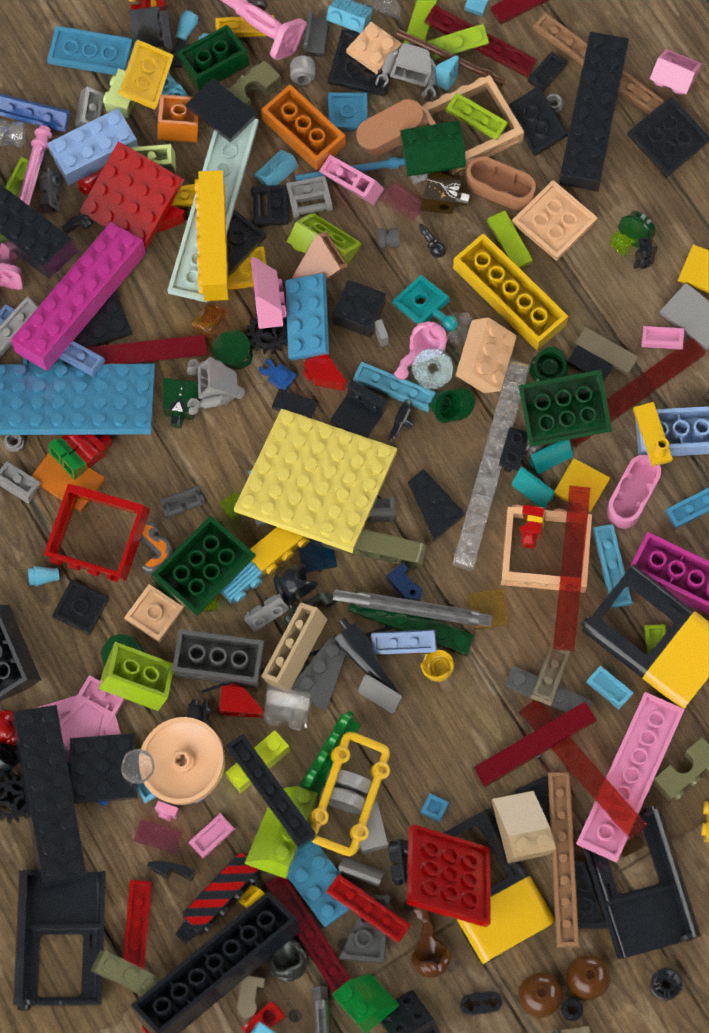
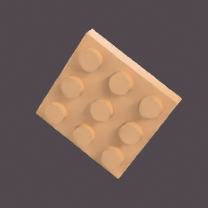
M552 180L512 219V224L557 261L597 222L598 217Z

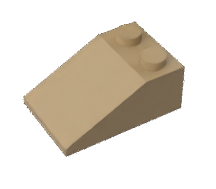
M534 791L492 799L508 863L546 856L556 850L550 826Z

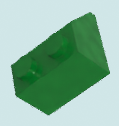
M372 974L350 979L332 994L338 1005L363 1033H369L399 1006Z

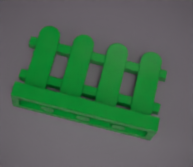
M349 710L348 713L341 715L298 786L318 793L317 798L322 788L326 785L325 779L328 770L332 768L334 762L331 758L332 750L340 745L345 733H357L361 727V724L354 721L352 717L354 713Z

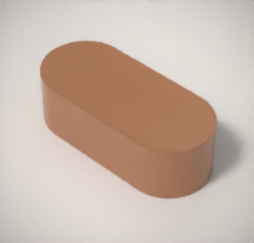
M402 100L363 121L357 129L356 138L368 154L379 156L400 145V130L427 126L428 117L421 105L415 100Z
M484 156L474 158L467 166L466 185L474 194L517 211L523 210L534 199L535 181L525 172Z

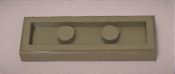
M586 327L574 345L576 347L579 345L613 365V368L627 376L638 360V356Z
M550 644L531 699L551 706L569 658L570 650Z

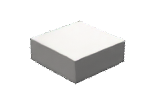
M382 319L377 320L374 323V331L380 346L383 347L388 345L389 337Z

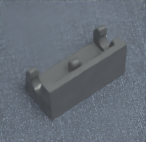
M390 496L387 499H376L366 522L395 521L394 496Z

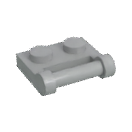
M326 176L286 183L293 218L324 210L327 212L333 211ZM324 198L325 201L308 206H297V203Z

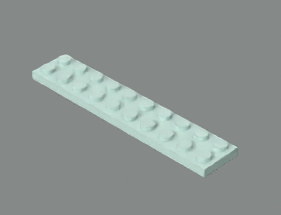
M254 119L231 143L214 130L202 171L223 170L226 236L257 131L258 119ZM195 194L167 291L168 294L208 302L204 301L203 294H199Z

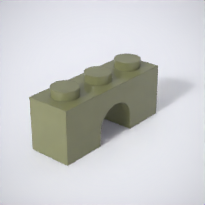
M264 60L261 64H256L246 76H241L231 88L228 87L226 89L251 108V100L246 95L256 90L262 92L266 97L281 86V76Z
M702 737L686 750L683 755L690 763L691 769L689 772L679 773L669 765L654 778L652 784L669 803L673 799L678 801L686 794L684 789L689 785L694 787L701 781L702 777L700 775L705 771L709 773V744Z
M100 950L90 970L108 980L129 988L130 991L140 996L162 980V978L106 950Z

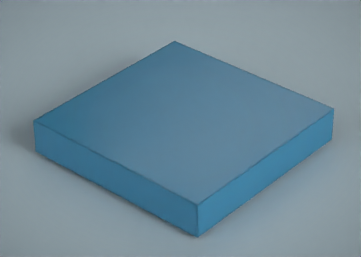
M367 92L328 93V120L340 131H357L359 125L368 119Z

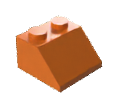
M160 95L157 140L197 143L199 117L186 108V103L193 97Z

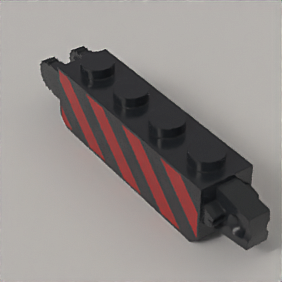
M238 853L183 911L184 922L176 932V936L184 944L188 943L198 934L200 936L203 933L208 934L215 926L213 922L219 916L223 918L231 909L229 905L234 900L238 902L246 893L244 889L249 884L253 886L260 879L261 875L259 873L261 870L245 864L247 859L245 853Z

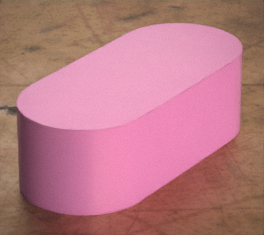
M639 455L630 461L610 498L607 507V517L610 523L617 528L627 529L638 522L661 476L660 465L651 467L648 455Z

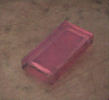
M395 182L382 195L383 201L411 221H414L422 212L420 210L422 202Z
M140 820L134 842L176 854L182 832Z

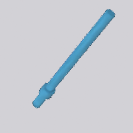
M397 156L389 157L388 160L352 165L351 167L360 172L389 167L396 169L404 165L403 157L397 158ZM316 171L295 175V179L300 181L325 175Z

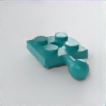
M422 275L417 277L392 301L393 306L416 324L427 322L435 317L441 321L445 331H454L458 326V321L454 316H446L440 311L450 302L449 296ZM420 298L426 299L423 304L416 303Z

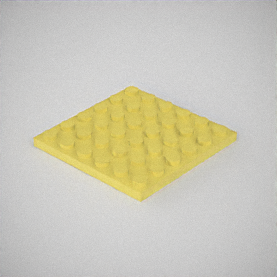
M281 409L237 500L234 512L353 553L397 454V448Z

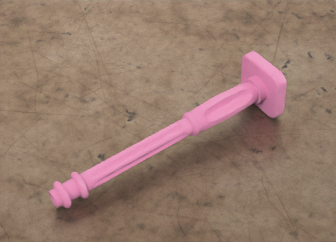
M222 0L235 9L237 15H240L257 30L274 39L270 51L272 58L280 60L293 55L297 51L307 25L304 20L298 18L281 24L267 12L249 3L247 0Z
M44 125L39 126L34 131L36 138L31 141L33 149L18 197L27 205L31 201L44 152L49 149L47 142L52 138L51 129ZM3 243L0 246V287L21 290L24 285L22 270L14 265L18 255Z

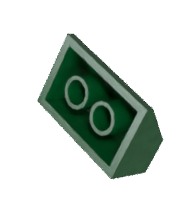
M228 25L176 52L187 76L198 92L212 78L220 82L250 65L247 50Z
M459 120L400 130V146L407 177L466 167L464 140Z

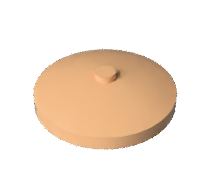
M190 717L173 718L158 725L145 739L139 756L140 774L148 790L159 799L177 805L191 804L209 795L221 780L225 768V750L217 733L204 722Z

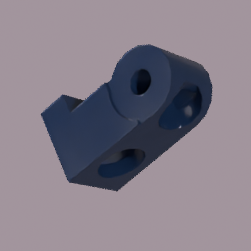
M404 562L387 574L386 580L402 599L421 600L422 589L407 576L409 568Z

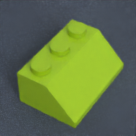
M311 213L296 221L287 242L295 250L302 251L305 254L315 236L324 232L328 233L347 265L363 244L315 213Z
M115 642L103 669L99 690L158 711L168 698L173 675V663Z

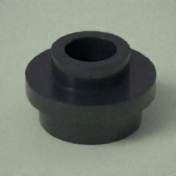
M575 998L566 999L561 1005V1014L566 1020L576 1021L583 1014V1006ZM569 1006H574L576 1008V1012L574 1014H570L568 1012Z

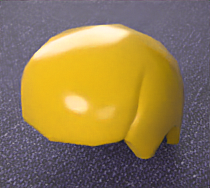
M436 650V652L425 654L420 667L428 679L442 682L451 676L454 669V660L446 651Z

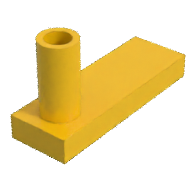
M654 402L634 407L633 412L651 467L672 462L673 458L669 449V442L665 437Z

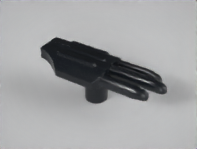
M409 399L404 400L395 417L394 426L389 435V442L396 438L402 425L411 429L414 424L413 421L407 419L411 410V401Z

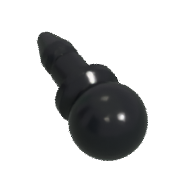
M420 224L421 234L429 242L427 247L430 248L431 255L435 258L443 257L446 253L445 245L439 242V238L434 239L429 229Z

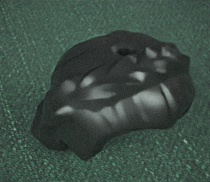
M290 940L268 959V969L271 975L280 981H294L305 973L308 964L307 955L298 941Z

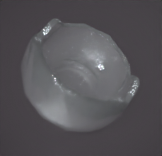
M134 749L124 756L121 765V772L124 778L132 784H142L152 777L155 767L151 754L142 749Z

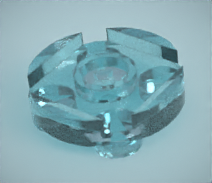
M439 348L422 350L415 357L412 364V373L418 384L431 390L438 389L447 384L454 371L451 356ZM432 363H435L439 370L431 374L430 369H427V365L431 366Z

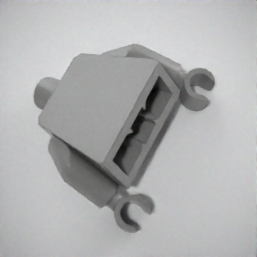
M410 42L408 44L403 43L400 49H395L386 56L381 69L383 72L378 75L375 82L376 85L379 79H383L385 81L383 88H385L389 80L387 77L389 73L390 77L425 87L427 85V88L422 92L423 99L426 98L427 92L431 94L430 100L435 97L436 91L433 85L436 84V65L430 58L427 49L418 47Z
M211 357L201 363L196 359L189 360L187 374L196 375L198 373V398L202 399V401L192 398L188 401L187 407H190L189 414H197L200 407L206 409L227 405L234 398L241 399L243 397L245 389L237 385L236 372L226 367L221 361Z

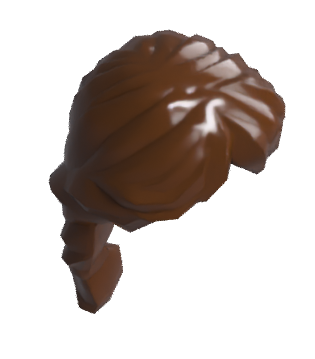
M415 907L413 914L423 922V929L420 932V940L415 947L410 963L422 976L429 978L437 977L446 972L452 958L451 951L447 948V945L435 938L433 920L430 919L428 911Z

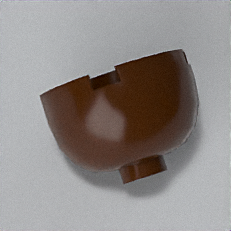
M582 955L574 959L568 966L565 975L570 992L583 1000L601 997L608 989L610 983V971L606 963L593 955Z
M539 972L531 974L523 980L519 986L517 996L519 1005L525 1013L535 1018H545L557 1011L561 1005L563 995L561 986L555 978L549 974Z

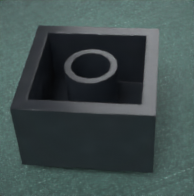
M348 279L333 312V324L371 338L374 331V323L379 320L386 304V293Z

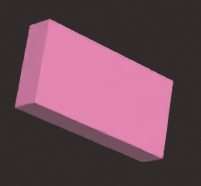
M643 326L641 344L642 347L683 349L685 331L684 328Z
M219 813L188 843L204 859L233 833L235 828Z

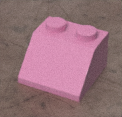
M665 49L658 57L650 80H653L658 86L672 88V91L677 94H687L702 63Z

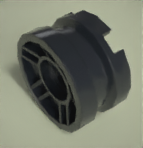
M0 742V776L5 777L17 766L19 760L18 754L13 747Z
M662 968L652 976L650 990L655 998L661 1001H669L680 994L683 981L679 973L674 969ZM669 980V988H664L662 982Z

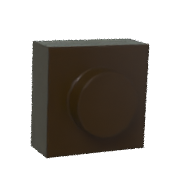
M633 828L621 852L622 858L643 848Z

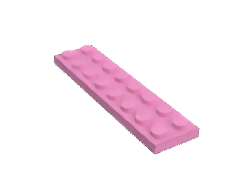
M647 692L644 693L578 838L577 845L617 863L685 709Z

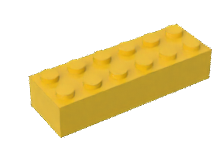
M223 170L198 171L199 179H195V204L197 210L196 239L198 248L199 294H203L204 301L229 300Z
M484 233L454 258L453 269L536 351L567 325L568 315Z

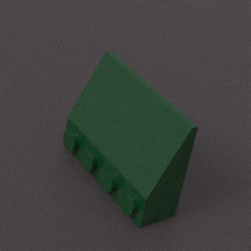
M601 369L518 385L530 447L612 432Z
M210 515L152 574L154 582L164 592L198 617L256 557V554Z

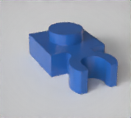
M265 359V364L269 366L268 369L259 367L260 374L270 376L268 382L278 389L287 391L297 378V374L282 364H279L277 368L274 367L270 359Z

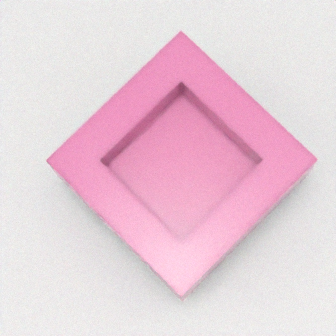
M158 801L155 806L156 813H159L158 817L170 821L171 818L177 820L180 813L177 807Z

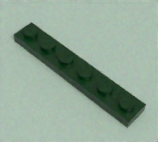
M350 603L348 608L350 613L398 631L435 629L437 646L466 657L475 636L426 617L359 607L354 603Z

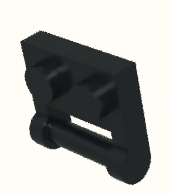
M287 185L252 187L251 196H253L254 209L252 223L258 228L288 225ZM262 195H267L268 217H262Z

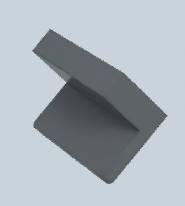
M309 10L304 39V55L324 57L329 21L325 18L313 17V10Z

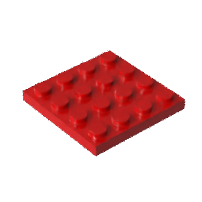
M118 141L79 212L88 215L92 220L104 227H107L112 222L143 240L146 250L185 180Z
M412 824L408 831L407 905L487 928L491 924L490 847Z

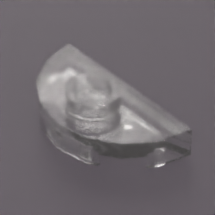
M365 0L363 5L365 4L369 8L372 7L375 11L400 19L401 7L397 0Z

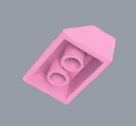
M253 257L251 258L259 329L283 326L286 308L285 305H281L285 304L284 292H279L283 291L282 279H278L276 270Z

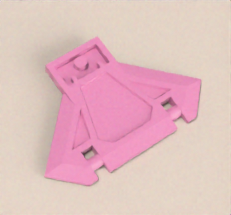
M90 675L78 695L40 706L57 705L66 760L70 764V738L121 734L116 715L125 699L99 690L100 681Z

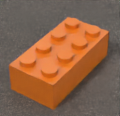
M288 85L261 109L262 121L316 171L322 168L329 155L334 157L346 147V135L291 85Z

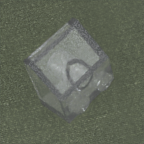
M268 686L264 712L265 721H268V724L273 726L285 724L294 730L307 729L312 706L311 694Z

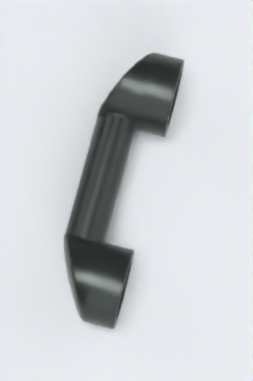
M323 592L302 603L310 606L322 603L324 608H329L338 601L333 600L334 593ZM299 604L293 606L285 615L283 622L286 627H288Z

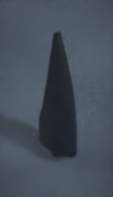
M345 617L341 619L338 623L344 631L334 638L335 642L366 674L399 693L380 664L369 639L355 622L350 625Z

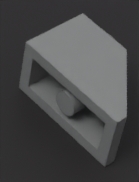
M375 802L366 825L369 835L367 839L360 842L358 848H361L362 854L388 848L378 803Z

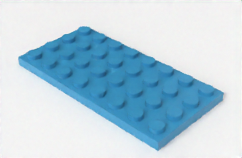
M0 364V435L151 434L155 364H103L94 377L71 364H53L48 371L36 364Z

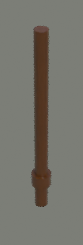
M401 29L397 31V37L427 49L429 52L446 60L456 56ZM459 57V66L484 78L490 75L495 83L501 86L504 85L506 79L492 73L493 70L486 67L484 69Z

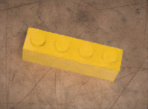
M276 527L250 549L256 554L252 562L262 571L263 577L266 574L270 575L278 568L277 565L280 562L288 561L294 555L293 552L297 548L305 547L309 543L310 538Z

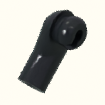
M88 215L74 216L62 226V229L69 234L80 225L84 229H88L92 226L93 222Z

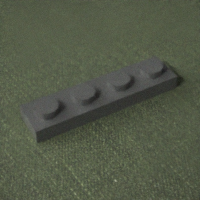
M513 666L504 687L531 698L538 676ZM558 686L551 706L544 705L566 713L584 701L590 707L592 701Z

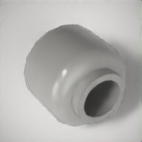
M302 55L292 59L290 62V77L294 83L304 86L315 79L316 71L313 59Z

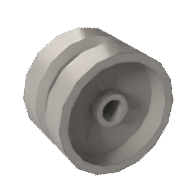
M331 769L328 770V773H327V776H326V779H325L326 782H327V779H328V776H329V773H330ZM340 769L328 805L346 812L361 814L366 801L363 797L368 795L372 782L365 777ZM325 787L322 788L319 800L321 799Z

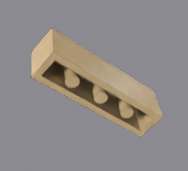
M300 602L261 676L271 687L287 693L290 692L328 620L318 608Z

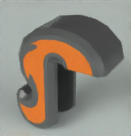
M146 522L140 539L155 555L142 567L143 573L148 576H152L173 553L169 541L164 537H159L158 527L150 522Z

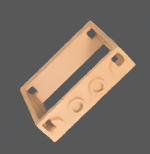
M490 75L485 78L480 77L470 85H463L455 92L446 93L439 99L422 105L428 117L427 126L434 125L436 123L431 115L446 109L456 92L468 99L488 89L511 128L510 131L502 134L497 141L491 139L466 151V167L450 170L452 174L467 168L470 161L476 157H491L523 141L524 131Z
M513 505L508 507L501 585L585 593L587 588L592 514H587L585 511L566 512L564 509L545 510V521L584 524L580 578L509 572L513 518H524L522 515L523 506Z

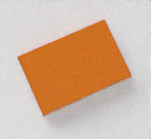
M49 453L32 475L33 478L41 482V488L60 500H63L68 483L98 491L105 481V477L90 468L74 480ZM78 498L75 509L82 513L90 501Z

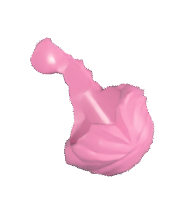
M431 321L417 324L410 336V352L400 360L399 367L394 372L396 378L400 380L406 379L409 374L407 367L416 365L421 361H428L442 354L446 349L447 343L445 329Z

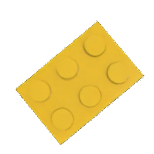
M137 39L118 95L155 110L174 55Z

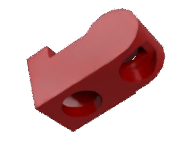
M271 1001L252 1017L242 1030L245 1033H251L258 1021L272 1029L286 1019L287 1016L274 1001Z

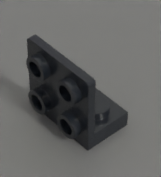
M168 5L129 10L133 44L138 39L154 47L165 46V50H173Z
M351 380L347 386V395L332 416L331 422L346 431L368 438L386 411L387 400Z
M413 990L395 1000L399 1006L381 1021L388 1033H441L434 1018Z

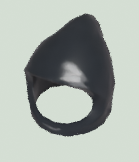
M305 563L287 564L277 570L274 576V587L277 595L279 593L282 595L284 602L290 609L292 608V602L306 596L318 586L315 581H307Z

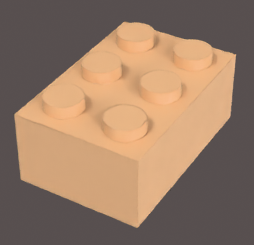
M489 317L472 320L455 376L482 393L501 391L517 335Z

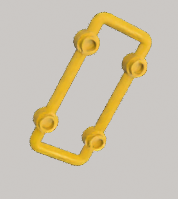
M347 732L343 735L340 745L332 750L331 758L334 762L318 808L312 810L309 815L310 822L312 823L311 827L317 834V838L312 840L313 843L345 856H353L357 852L360 842L367 839L369 831L366 825L382 779L388 777L390 773V768L387 764L390 750L385 744L355 732ZM351 740L377 750L382 754L379 762L371 767L373 780L358 824L353 825L349 833L352 839L350 847H346L318 836L320 826L328 821L329 816L326 809L341 765L350 758L348 745Z

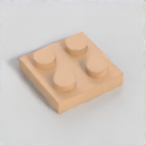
M370 22L346 50L347 54L378 75L386 56L393 50L400 49L402 43Z
M148 584L124 619L160 643L182 613L184 607Z

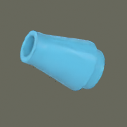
M184 11L180 15L175 37L186 42L188 36L197 26L199 17L190 11Z
M39 566L28 568L29 585L37 587L59 580L58 568Z

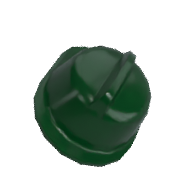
M457 388L439 391L433 396L428 406L432 409L438 421L448 423L467 418L474 409L475 399L470 390Z

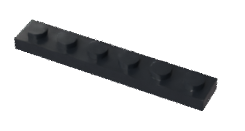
M242 734L225 745L228 752L298 849H301L317 838L315 831L246 736Z

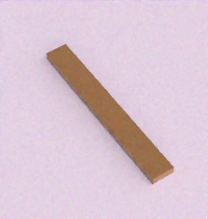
M544 13L533 25V30L583 66L587 43L550 15ZM623 70L619 93L644 112L650 114L665 101Z
M548 772L550 828L556 850L552 852L557 948H579L570 772Z

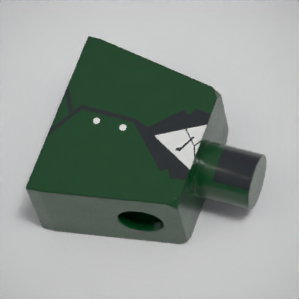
M171 378L163 379V411L165 416L171 417V427L182 428L183 419H194L195 415L188 413L190 407H187L188 401L192 398L201 400L198 398V382Z

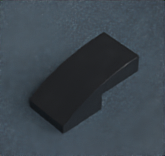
M151 861L147 864L149 870L167 879L172 872L189 881H192L195 876L193 869L177 863Z

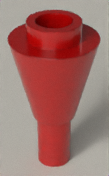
M104 166L97 172L78 180V189L82 194L89 195Z

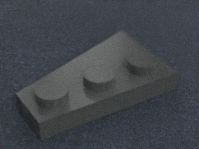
M332 637L328 639L292 686V689L324 713H326L346 657V653Z
M368 894L389 909L390 896ZM358 916L339 960L383 964L386 935Z

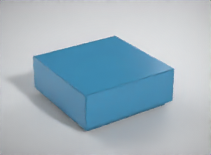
M429 793L420 814L440 823L449 802Z

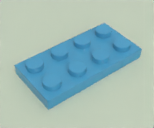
M56 26L47 62L51 65L116 75L118 69L126 71L133 39Z
M320 273L286 280L288 358L290 360H298L329 354L326 275Z
M311 841L301 849H298L287 878L324 928H326L348 912L349 909L326 893L340 873L320 846Z

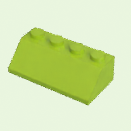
M298 786L283 788L309 823V815L315 808L318 793ZM269 807L265 812L245 864L287 879L298 847Z

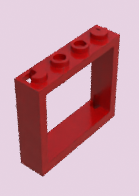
M68 483L44 555L50 558L51 563L59 566L62 563L69 564L68 568L80 571L83 568L88 570V574L96 577L103 574L107 576L106 579L118 583L119 579L127 581L150 509L143 504ZM78 498L137 514L118 571L59 554Z

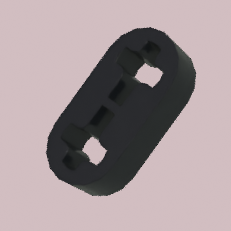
M496 992L469 994L464 996L460 1002L461 1011L467 1016L495 1013L502 1006V998ZM490 996H493L494 1000H498L499 1003L495 1004V1008H491L489 1004L483 1005L482 1002L489 1001ZM468 999H471L472 1003L480 1002V1006H474L473 1011H469L467 1007L464 1008V1004L467 1003Z

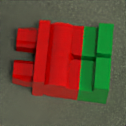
M95 434L64 435L57 441L54 439L48 443L49 454L76 480L100 459L106 457V450L112 445V439L107 434L102 435L100 438H97Z

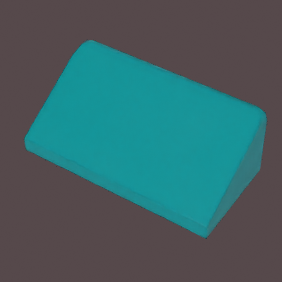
M569 440L555 442L531 455L530 464L536 474H541L572 458L573 453Z
M521 467L512 482L514 488L539 507L546 508L554 497V490L525 468Z

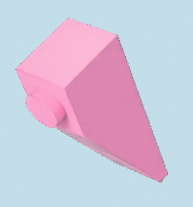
M332 155L328 156L319 171L373 206L384 190L376 180Z

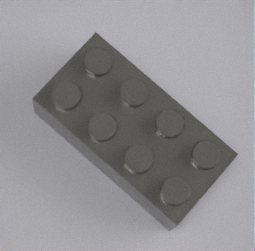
M179 629L172 668L173 675L180 678L224 684L236 683L240 686L259 688L265 650L264 641Z

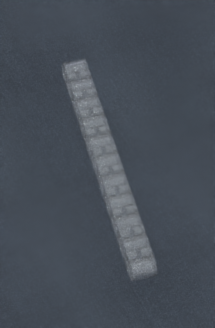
M513 359L509 361L453 559V567L473 572L502 469L499 461L509 427L514 426L521 401L518 385L526 383L530 368L529 363Z

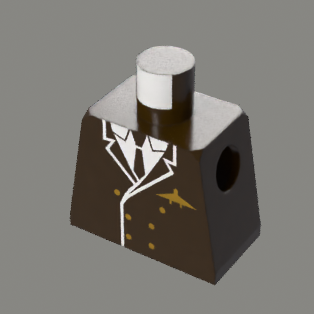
M441 172L430 173L420 210L452 214L455 204L468 205L470 195L459 192L460 180Z

